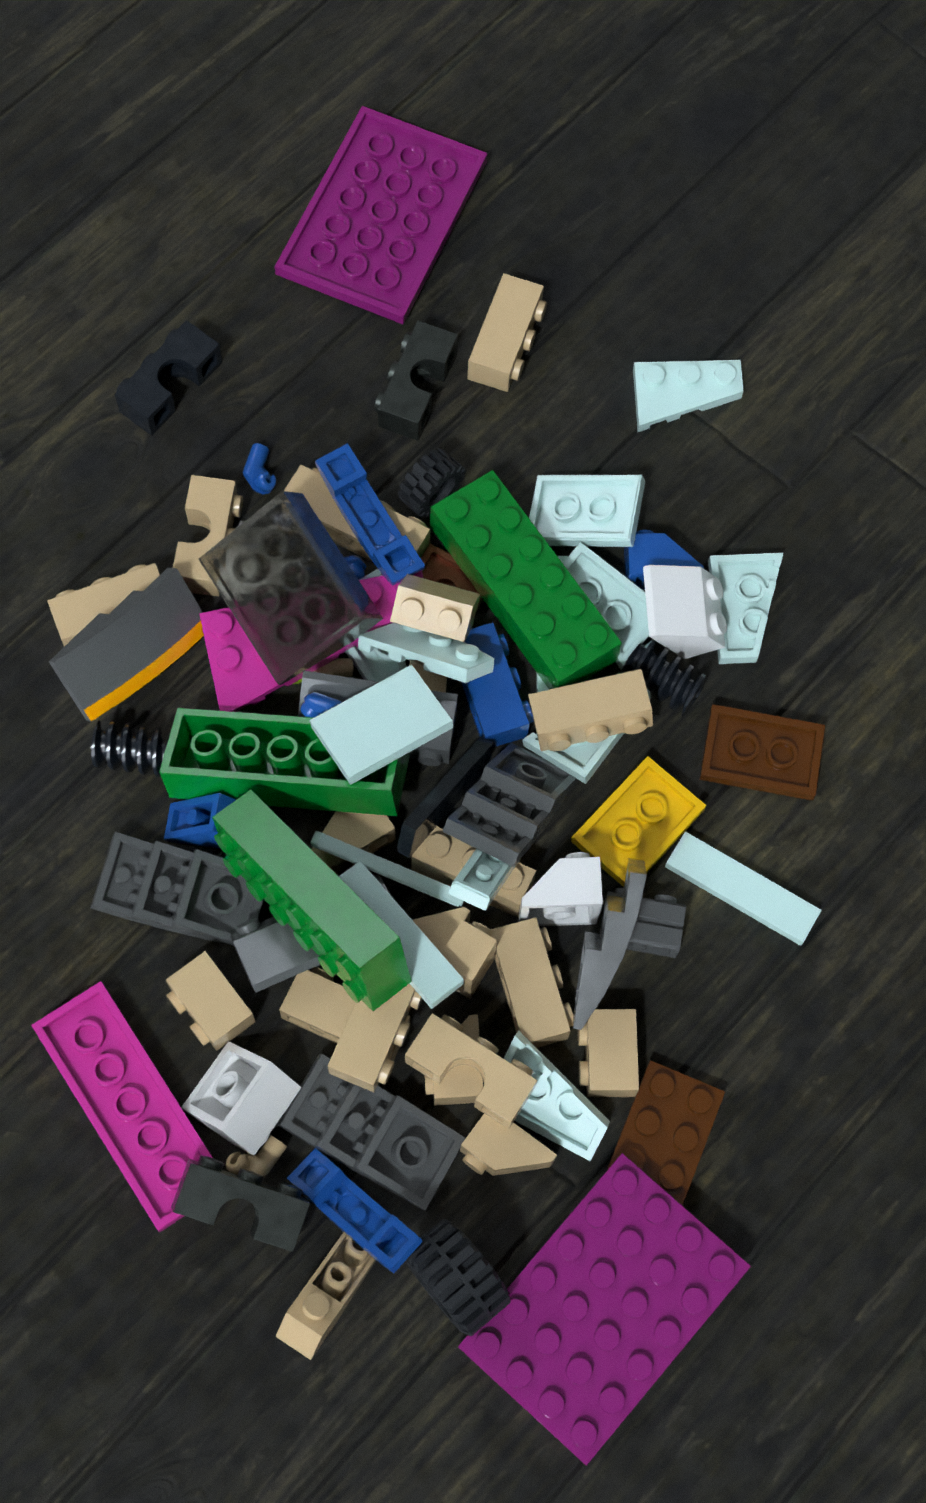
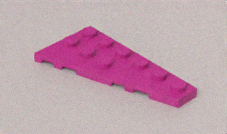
M422 570L413 575L424 578ZM378 576L199 613L220 711L237 712L250 704L255 705L265 699L267 694L284 685L289 686L302 679L303 670L313 672L339 658V654L354 646L358 647L359 635L393 623L390 622L398 585L401 582L392 586L384 576Z

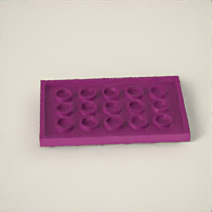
M362 106L275 265V275L404 325L487 163L488 153Z
M622 1153L507 1288L511 1303L472 1337L467 1335L458 1348L587 1466L751 1266Z

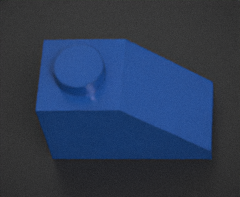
M650 530L637 531L634 547H624L625 577L642 590H645L644 566H695L704 569L702 564L665 533H654Z
M216 793L170 803L164 840L173 843L220 848L214 838V835L218 832L212 817L236 799Z

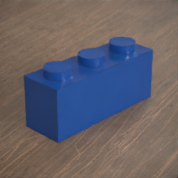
M494 623L472 628L465 643L477 646L480 651L494 658L492 673L467 683L461 682L479 736L492 742V748L523 739L528 736L529 723L533 722V715L527 701L521 702L517 689H521L518 672L515 667L509 668L505 656L509 655V649L503 633L497 635Z

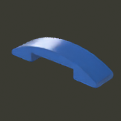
M348 443L315 460V464L340 512L370 559L387 581L394 586L401 582L407 574L414 575L423 570L425 564L407 536L401 535L368 483L367 473Z
M316 1148L287 1177L294 1186L302 1189V1194L333 1223L393 1274L423 1242L418 1235L396 1216L389 1214Z

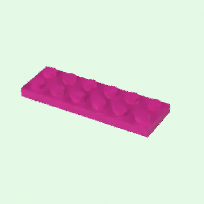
M100 981L31 1026L158 1232H161L184 1217L174 1213L171 1206L188 1158L199 1161L200 1155L213 1157L105 986Z

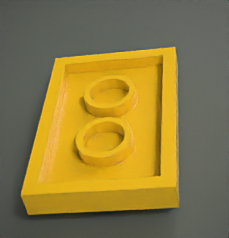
M647 756L572 836L571 842L581 851L590 854V857H600L601 868L624 887L628 858L644 860L646 872H648L705 810L706 804Z

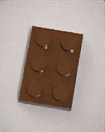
M712 704L699 780L813 801L816 796L825 725Z
M650 1060L606 1172L623 1153L679 1204L683 1205L725 1091Z

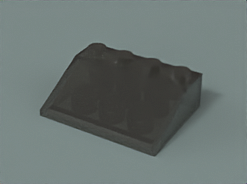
M282 491L199 558L200 563L278 685L286 683L302 673L303 670L309 669L359 638V635L364 634L384 619L303 493Z

